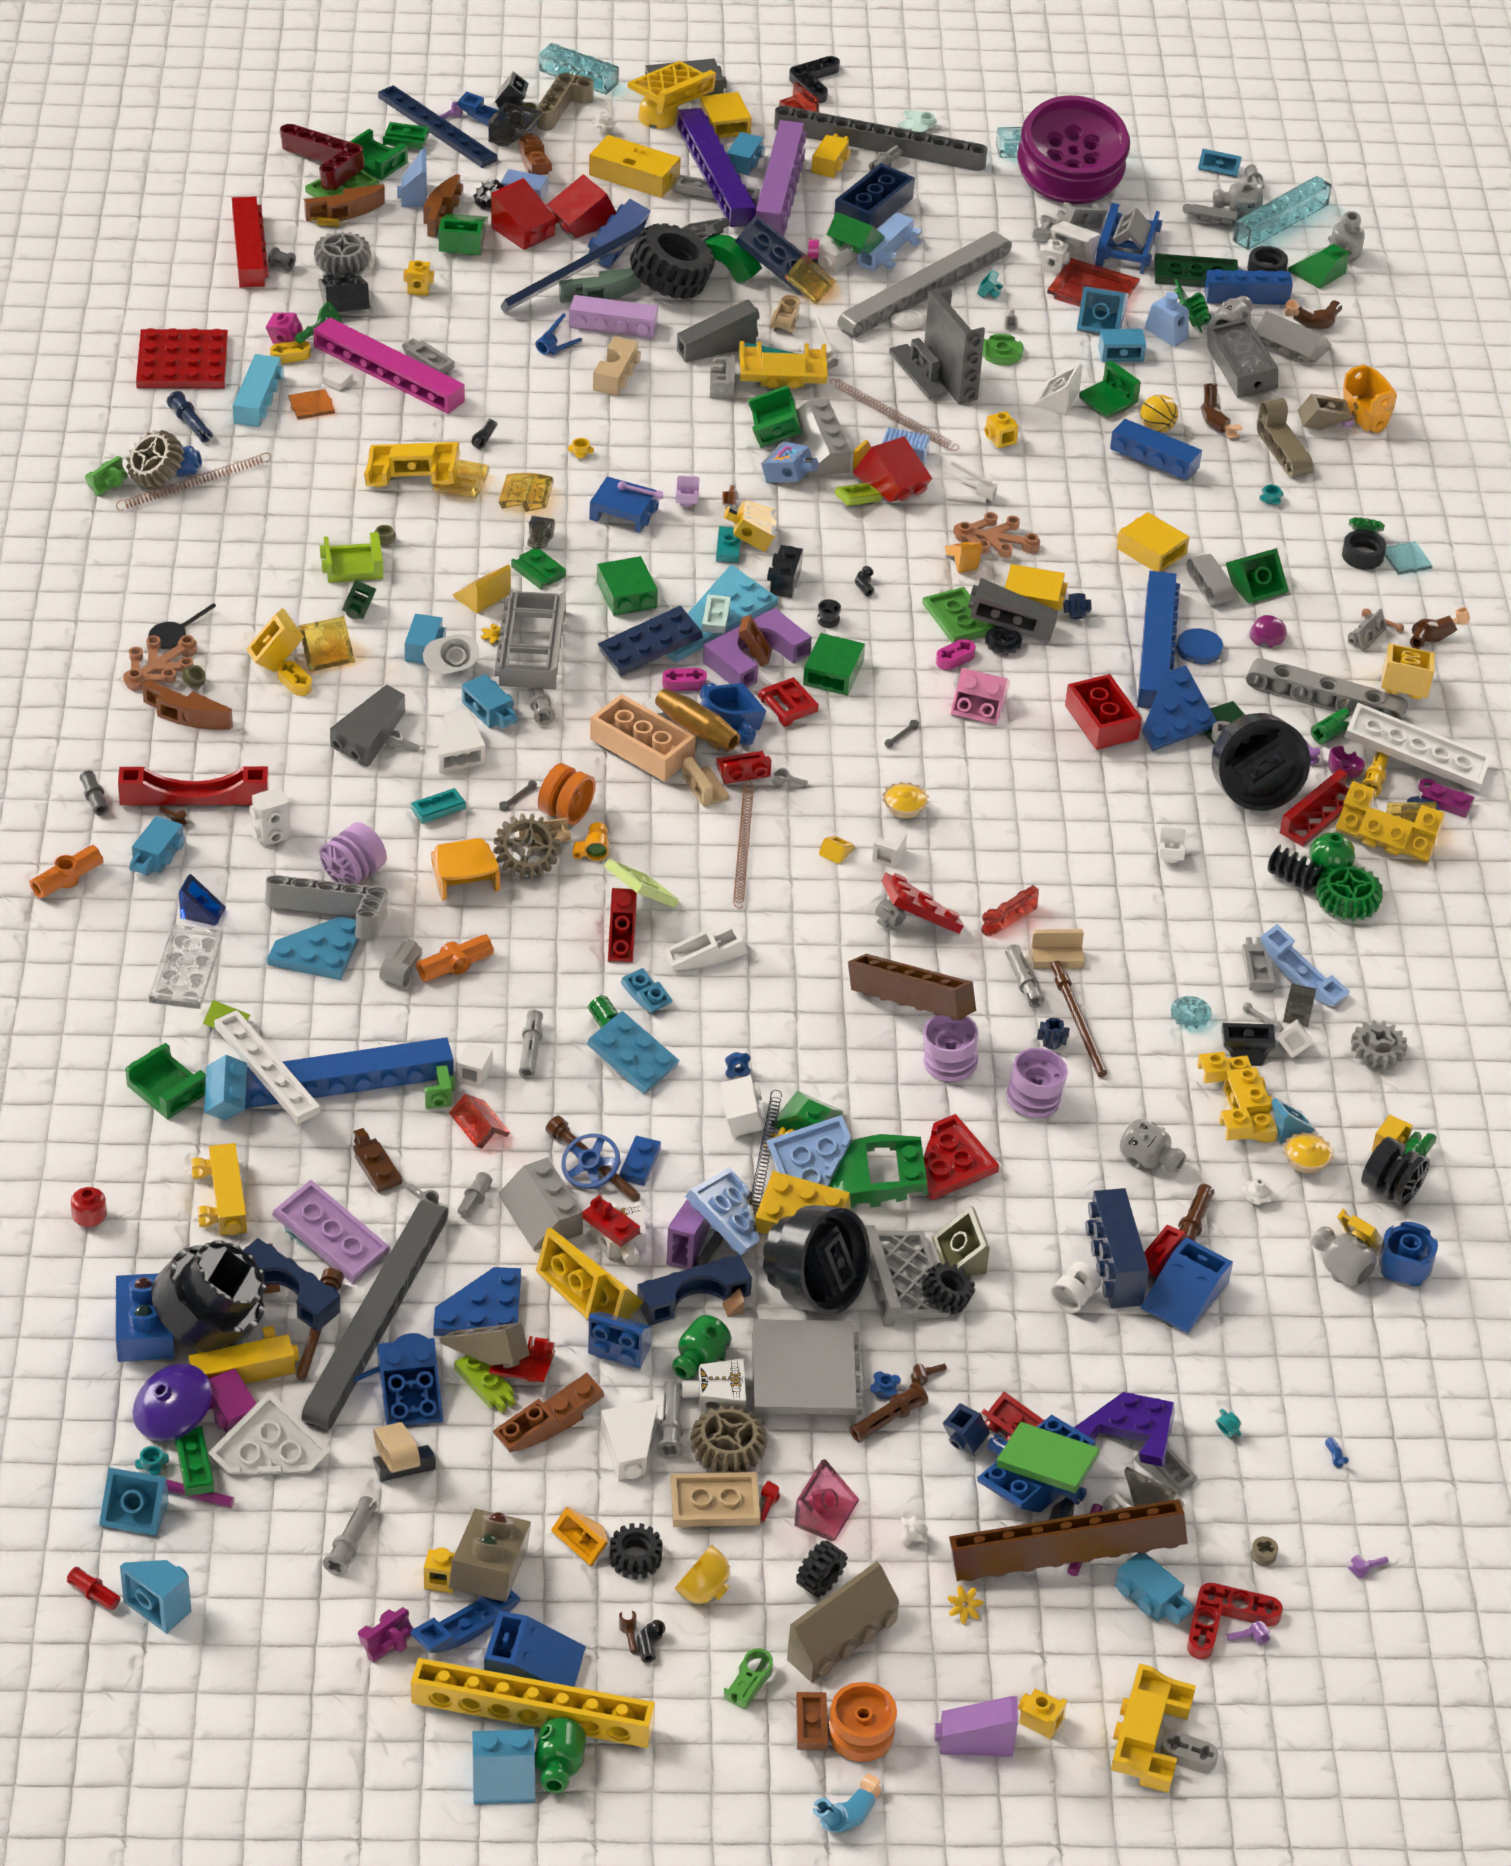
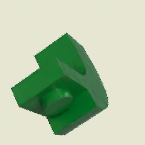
M723 234L709 235L703 241L707 243L708 248H711L714 260L721 262L729 269L736 283L751 279L762 269L758 260L734 242L735 238Z

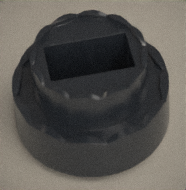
M1268 713L1243 715L1228 724L1220 733L1212 750V772L1217 783L1236 804L1249 810L1268 811L1285 805L1301 791L1310 771V752L1304 737L1293 726L1281 718Z
M822 1205L804 1206L797 1210L794 1216L781 1218L770 1229L768 1240L763 1247V1269L767 1275L768 1282L777 1290H780L783 1299L793 1307L823 1315L839 1314L853 1304L865 1284L870 1264V1243L867 1230L859 1216L849 1209Z
M215 1240L204 1245H195L180 1250L156 1276L151 1291L152 1302L161 1322L177 1339L201 1352L215 1351L243 1344L258 1325L265 1310L263 1303V1294L266 1289L265 1276L254 1257L244 1252L237 1244Z

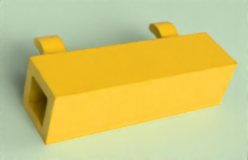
M236 1143L209 1146V1159L205 1160L200 1157L191 1159L193 1179H202L207 1175L212 1176L216 1207L207 1205L197 1207L199 1227H209L213 1223H218L220 1236L247 1233L246 1211Z
M273 1325L262 1327L263 1340L209 1352L197 1350L196 1354L188 1356L189 1364L201 1369L209 1379L236 1369L244 1384L296 1373L295 1362L299 1361L300 1358L297 1345L291 1344L289 1335L276 1337Z

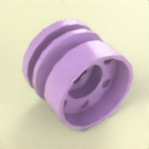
M359 822L348 826L339 833V836H335L321 846L319 851L320 861L324 870L334 882L358 885L368 875H371L385 865L387 860L386 849L377 833L369 826Z
M935 1015L930 1018L925 1024L923 1032V1054L926 1071L934 1078L949 1082L963 1080L971 1076L976 1070L978 1063V1029L976 1023L969 1016L958 1021L943 1015Z
M1030 1048L1020 1052L1015 1058L1006 1092L1007 1102L1021 1115L1031 1118H1044L1057 1111L1068 1074L1065 1061L1053 1051L1044 1048Z

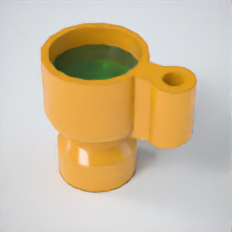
M601 822L592 823L588 828L586 839L574 843L573 858L581 859L586 856L593 861L605 859L609 854L607 826Z

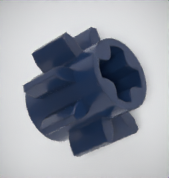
M1084 593L1069 594V600H1064L1063 603L1064 613H1069L1070 619L1086 618V612L1090 613L1092 610L1091 599H1086V594Z
M1049 1018L1045 1022H1040L1037 1039L1042 1040L1043 1047L1058 1049L1061 1045L1066 1046L1070 1028L1064 1027L1063 1020Z

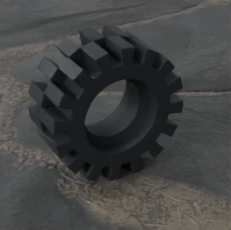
M940 1262L932 1266L922 1283L921 1290L924 1291V1298L929 1297L927 1302L930 1305L932 1303L936 1304L935 1309L939 1310L941 1307L944 1313H948L950 1310L952 1314H956L957 1311L960 1313L966 1308L975 1293V1283L971 1281L972 1277L970 1274L965 1275L966 1270L963 1268L958 1270V1265L956 1264L950 1267L949 1262L944 1264Z
M629 1523V1529L623 1525L620 1527V1532L616 1530L613 1533V1537L610 1540L609 1559L611 1566L615 1567L616 1573L619 1574L623 1571V1577L628 1578L629 1574H632V1579L638 1580V1575L641 1574L642 1579L648 1577V1572L653 1575L656 1573V1568L659 1569L662 1561L663 1542L658 1532L653 1533L651 1526L646 1530L644 1529L645 1524L639 1523V1528H635L634 1523ZM637 1546L647 1550V1553L633 1556L626 1553L625 1550Z
M828 1540L821 1541L820 1545L814 1546L813 1551H809V1556L807 1559H803L802 1563L804 1564L799 1567V1573L796 1575V1583L817 1598H820L821 1595L824 1596L827 1590L830 1591L833 1588L832 1585L838 1582L837 1578L843 1574L844 1571L842 1569L846 1567V1561L848 1560L847 1554Z

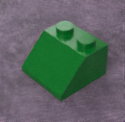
M838 212L835 213L826 234L832 239V244L841 248L843 245L850 247V251L859 255L861 252L870 254L885 238L872 225Z
M1277 548L1226 562L1231 583L1248 604L1289 592Z

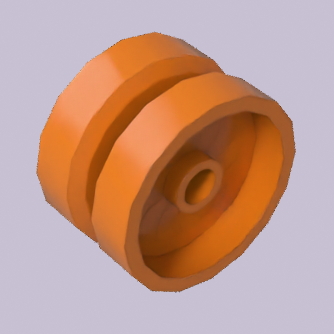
M564 763L555 765L545 777L538 795L539 811L552 817L557 816L558 819L567 818L568 824L572 826L579 823L589 810L596 790L594 777L581 771L576 772L575 768Z
M857 1682L841 1688L835 1694L830 1707L828 1735L830 1743L837 1753L849 1760L868 1762L874 1761L888 1752L894 1740L897 1719L896 1702L890 1693L879 1685Z

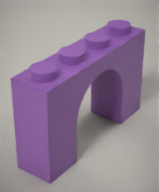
M776 608L754 619L771 648L779 652L791 663H795L811 654L812 636ZM739 626L704 644L703 663L729 684L743 683L748 688L757 683L758 664L742 652L748 646L739 637Z

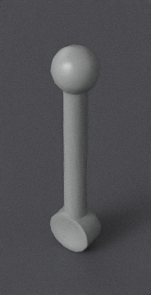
M1251 1003L1243 1004L1245 1012H1251L1266 1023L1274 1024V1030L1277 1033L1284 1029L1280 1022L1275 1023L1255 1010Z

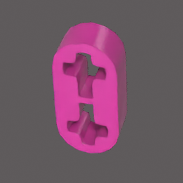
M809 238L808 257L818 260L819 239Z
M962 639L939 649L936 653L937 667L943 670H951L974 659L976 649L974 642Z
M701 668L667 669L662 675L663 688L671 691H697L707 684V673Z

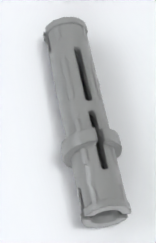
M1016 944L1008 946L1007 950H1005V955L1018 979L1020 991L1025 994L1030 1007L1036 1008L1041 1006L1042 1002H1044V997L1039 990V982L1032 975L1020 946Z
M539 1010L528 1011L526 1027L522 1031L524 1042L519 1075L523 1078H533L535 1076L539 1042L543 1037L541 1029L543 1013Z

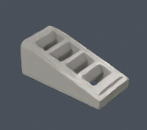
M1169 1446L1165 1454L1166 1464L1164 1467L1140 1462L1138 1452L1134 1460L1176 1494L1180 1493L1197 1479V1476ZM1170 1468L1175 1470L1172 1474L1168 1472ZM1179 1475L1183 1476L1184 1479L1179 1483L1175 1480Z

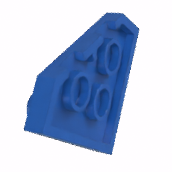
M1186 665L1164 674L1145 721L1142 733L1152 751L1208 731L1217 722Z
M493 1267L437 1305L434 1313L433 1336H445L456 1330L518 1323L521 1268Z

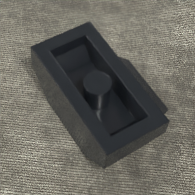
M1222 1023L1223 1047L1229 1051L1231 1057L1248 1056L1251 1066H1262L1267 1055L1276 1045L1274 1024Z

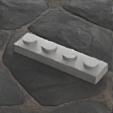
M680 175L675 184V192L682 193L683 195L701 196L704 199H715L707 185L706 179ZM746 187L755 205L759 198L760 189Z

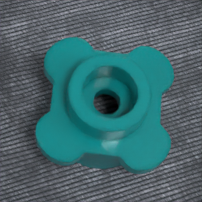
M1269 484L1262 489L1263 494L1260 495L1259 499L1267 504L1278 505L1281 503L1280 498L1283 497L1284 493L1279 486Z
M1220 1409L1221 1416L1215 1420L1218 1428L1229 1438L1234 1434L1240 1437L1242 1434L1239 1430L1241 1425L1239 1418L1233 1412L1227 1413L1224 1409Z
M145 1447L140 1452V1459L135 1461V1467L138 1470L144 1469L149 1474L158 1475L161 1472V1467L169 1462V1455L163 1453L159 1447Z

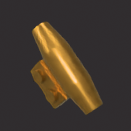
M662 689L656 696L655 704L675 723L696 735L697 739L706 741L713 749L718 751L721 748L728 753L738 745L740 734L719 715L695 700L668 689Z

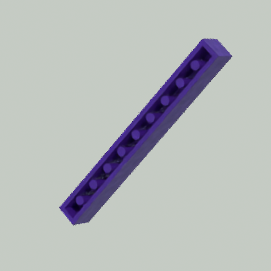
M702 108L678 109L677 129L702 176L706 179L707 185L711 189L724 217H728L729 226H747L756 216L757 206L752 202V197L748 194L746 185L742 183L740 174H737L735 165L731 163L729 154H726L724 145L720 143L719 136L715 134L713 125H710L708 116L704 114Z

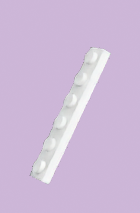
M238 1010L214 1020L216 1030L240 1058L247 1063L251 1071L297 1124L320 1114V1105Z

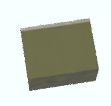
M970 1206L931 1238L942 1264L949 1262L950 1267L956 1264L958 1265V1270L962 1268L966 1270L965 1275L970 1274V1276L987 1273L990 1247L976 1210Z

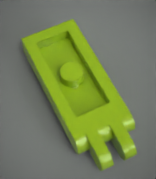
M468 1355L454 1361L455 1371L489 1408L495 1406L502 1413L507 1410L505 1403L510 1408L516 1405L512 1387L503 1377L489 1374L491 1365Z

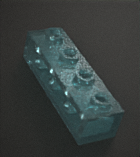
M553 43L549 44L539 53V71L557 77L561 73H571L589 77L594 81V91L606 95L619 84V67L610 62H604Z

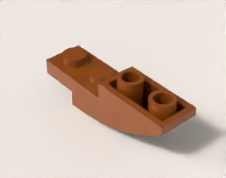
M525 133L523 137H517L526 172L537 175L549 174L552 171V163L546 156L544 144L534 133Z
M458 174L437 186L423 206V223L427 224L428 237H436L441 218L447 213L453 214L455 207L459 206V196L463 195L464 185L460 183V175Z
M380 184L343 189V194L304 199L306 221L317 220V217L344 221L367 214L385 204V186Z
M149 679L142 684L143 702L157 708V717L180 725L201 729L230 730L233 727L232 709L193 691L188 696L182 695Z
M586 1372L544 1403L537 1399L494 1429L493 1433L509 1453L537 1445L584 1419L582 1412L605 1397L604 1392Z

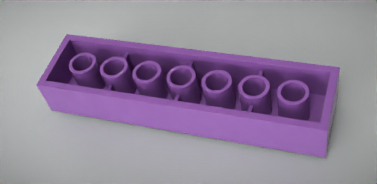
M780 120L760 193L756 215L785 238L788 220L791 216V207L794 204V195L797 192V183L799 184L800 172H802L803 161L805 160L806 149H804V144L806 143L807 132L803 131L804 123Z

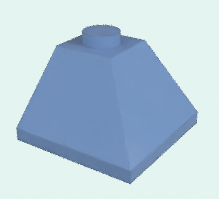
M422 149L402 176L401 186H397V198H401V207H423L427 200L426 149Z

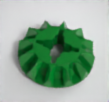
M1362 517L1351 518L1348 524L1353 530H1369L1377 534L1384 531L1385 528L1381 521Z

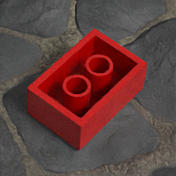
M1111 674L1067 685L1065 707L1096 750L1139 739L1142 717Z

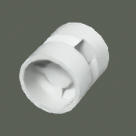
M1080 1261L1074 1262L1064 1273V1276L1051 1288L1052 1299L1066 1312H1078L1088 1301V1298L1101 1286V1279L1097 1271L1089 1264Z

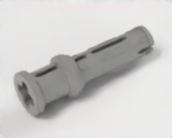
M528 688L531 696L529 704L535 712V722L539 725H547L553 722L555 712L550 707V697L544 694V690L541 688Z
M668 1380L664 1383L663 1421L658 1426V1434L661 1438L657 1445V1452L661 1457L667 1459L679 1457L683 1449L680 1443V1437L683 1435V1426L680 1423L682 1385L680 1382L677 1383V1380Z
M362 1496L342 1535L334 1539L332 1551L324 1557L322 1562L328 1572L341 1576L348 1571V1562L358 1551L357 1542L374 1510L377 1508V1502L372 1503L373 1498L369 1496Z

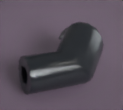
M489 418L484 427L472 436V445L477 449H482L498 423Z
M864 566L862 571L858 572L855 584L865 596L869 597L874 593V588L870 584L874 570L869 566Z
M653 1620L652 1623L647 1624L637 1635L642 1662L648 1663L656 1658L653 1646L662 1638L666 1631L665 1624L661 1620Z

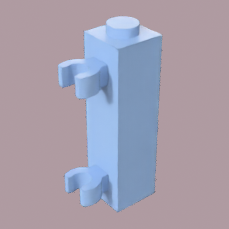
M896 212L877 229L885 236L884 240L870 254L861 252L860 255L858 254L857 264L873 271L877 270L882 264L887 269L894 268L896 263L891 260L897 256L895 252L907 241L917 246L921 239L916 238V236L918 237L922 230L913 228V218Z

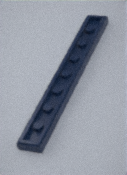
M392 85L378 92L380 100L417 125L429 127V133L479 167L483 168L497 161V154L396 86Z
M644 225L638 226L511 295L503 301L500 308L505 313L559 284V280H566L636 242L641 232L645 229Z

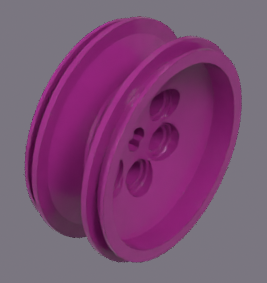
M1059 96L1042 102L1026 117L1021 129L1017 162L1025 181L1042 196L1060 203H1091L1106 197L1122 181L1126 169V160L1130 151V136L1122 118L1106 104L1084 96Z

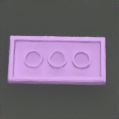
M309 1180L273 1210V1217L333 1268L341 1271L344 1277L352 1284L390 1251L388 1244L312 1180Z

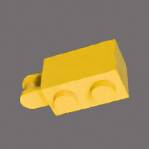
M836 133L833 136L826 135L812 155L811 173L835 178L837 173L842 171L844 162L850 158L851 149H848L849 137H839V134Z

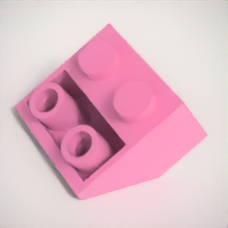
M961 668L950 714L997 725L1005 705L1010 680Z

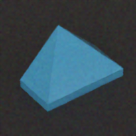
M1202 148L1198 169L1237 177L1242 156Z
M1277 1098L1272 1100L1280 1144L1285 1143L1286 1138H1291L1293 1134H1300L1302 1132L1309 1134L1315 1131V1128L1301 1111Z

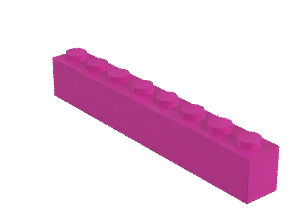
M332 318L327 319L313 329L315 348L447 414L465 402V384Z

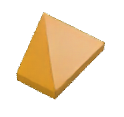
M570 1507L564 1509L551 1529L557 1537L590 1566H593L608 1543L603 1525Z

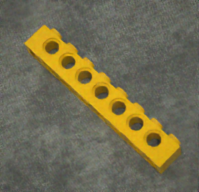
M418 1658L410 1682L412 1704L541 1728L546 1721L553 1718H569L582 1726L586 1737L644 1748L649 1747L655 1724V1702L423 1658Z

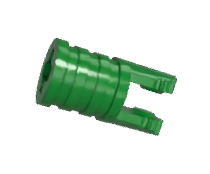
M1342 708L1311 727L1313 739L1318 744H1324L1346 731L1350 722L1344 720L1350 716L1349 709Z
M605 995L596 997L588 1005L589 1012L600 1028L618 1014L609 998Z
M1415 1131L1405 1143L1407 1148L1406 1154L1411 1150H1415L1419 1156H1426L1436 1143V1135L1427 1133L1422 1139L1421 1133Z

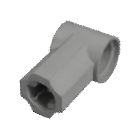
M410 939L402 942L391 959L386 958L382 963L379 978L383 981L406 987L411 979L412 969L422 956V948L416 941Z

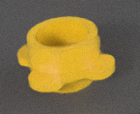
M576 438L572 441V445L568 446V451L574 453L576 458H583L587 454H592L594 448L590 446L589 440Z

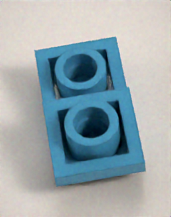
M644 968L630 973L621 979L622 986L630 996L650 1013L671 1004L673 1001L659 981L654 983Z

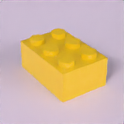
M1389 643L1382 669L1381 688L1390 694L1397 695L1399 692L1408 694L1413 699L1421 700L1422 697L1428 698L1434 675L1435 653Z
M772 1171L755 1216L757 1232L769 1234L770 1229L781 1218L794 1216L796 1211L804 1206L822 1205L850 1210V1192Z

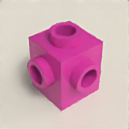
M273 313L265 327L273 344L295 341L296 334L303 331L302 324L296 313Z

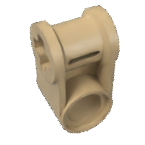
M789 294L781 298L772 316L771 329L781 328L788 330L789 333L794 332L796 323L799 320L800 299L797 296Z

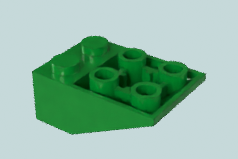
M447 213L441 218L439 226V252L481 255L488 217Z

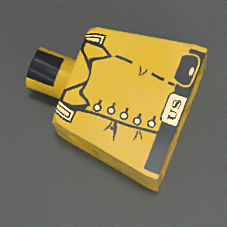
M745 500L739 509L728 506L725 510L724 519L734 522V536L766 552L776 536L777 509Z

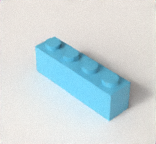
M254 355L233 404L234 424L260 427L262 420L266 419L268 406H271L273 402L274 392L277 393L279 380H282L284 376L281 357Z

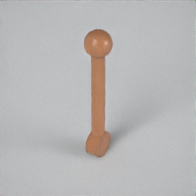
M1365 608L1362 610L1361 615L1366 617L1369 614H1373L1370 609ZM1385 619L1386 624L1395 628L1397 632L1404 631L1403 624H1396Z

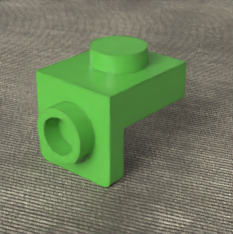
M447 1065L436 1067L437 1086L425 1088L426 1109L452 1106V1091H455V1080L453 1075L449 1076Z

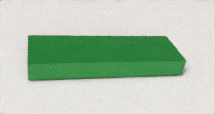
M198 1426L188 1434L174 1440L185 1496L215 1492L202 1426Z

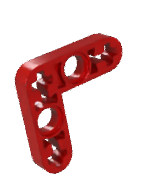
M1205 1583L1198 1592L1187 1650L1192 1657L1197 1659L1210 1657L1214 1650L1221 1616L1251 1623L1261 1621L1266 1626H1274L1281 1619L1283 1605L1277 1598L1217 1583ZM1213 1595L1214 1600H1209L1208 1596ZM1224 1598H1228L1226 1604H1223ZM1242 1600L1248 1607L1239 1609L1232 1602ZM1253 1605H1257L1256 1611L1252 1610ZM1266 1608L1271 1609L1272 1613H1266ZM1202 1616L1210 1617L1214 1621V1623L1211 1625H1204L1199 1622L1198 1618ZM1200 1635L1206 1636L1203 1647L1198 1646Z

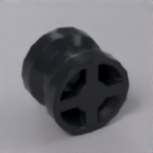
M833 599L822 600L818 604V624L824 628L838 626L840 623L839 614L841 612L840 603Z

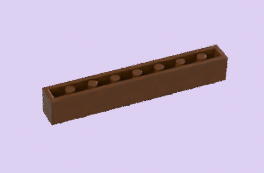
M1179 1499L949 1536L956 1581H974L977 1578L987 1576L1000 1577L1012 1572H1030L1036 1568L1060 1567L1073 1562L1086 1563L1098 1558H1117L1123 1554L1147 1553L1153 1549H1172L1179 1545L1188 1544L1185 1514Z

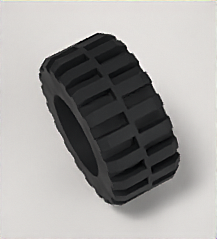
M657 223L646 227L641 232L630 256L632 271H634V275L637 278L641 279L642 284L649 286L654 292H659L660 295L671 296L674 299H688L700 294L704 290L715 264L712 250L708 248L705 241L700 240L698 235L690 233L685 228H679L677 225L671 226L668 223H662L661 225Z

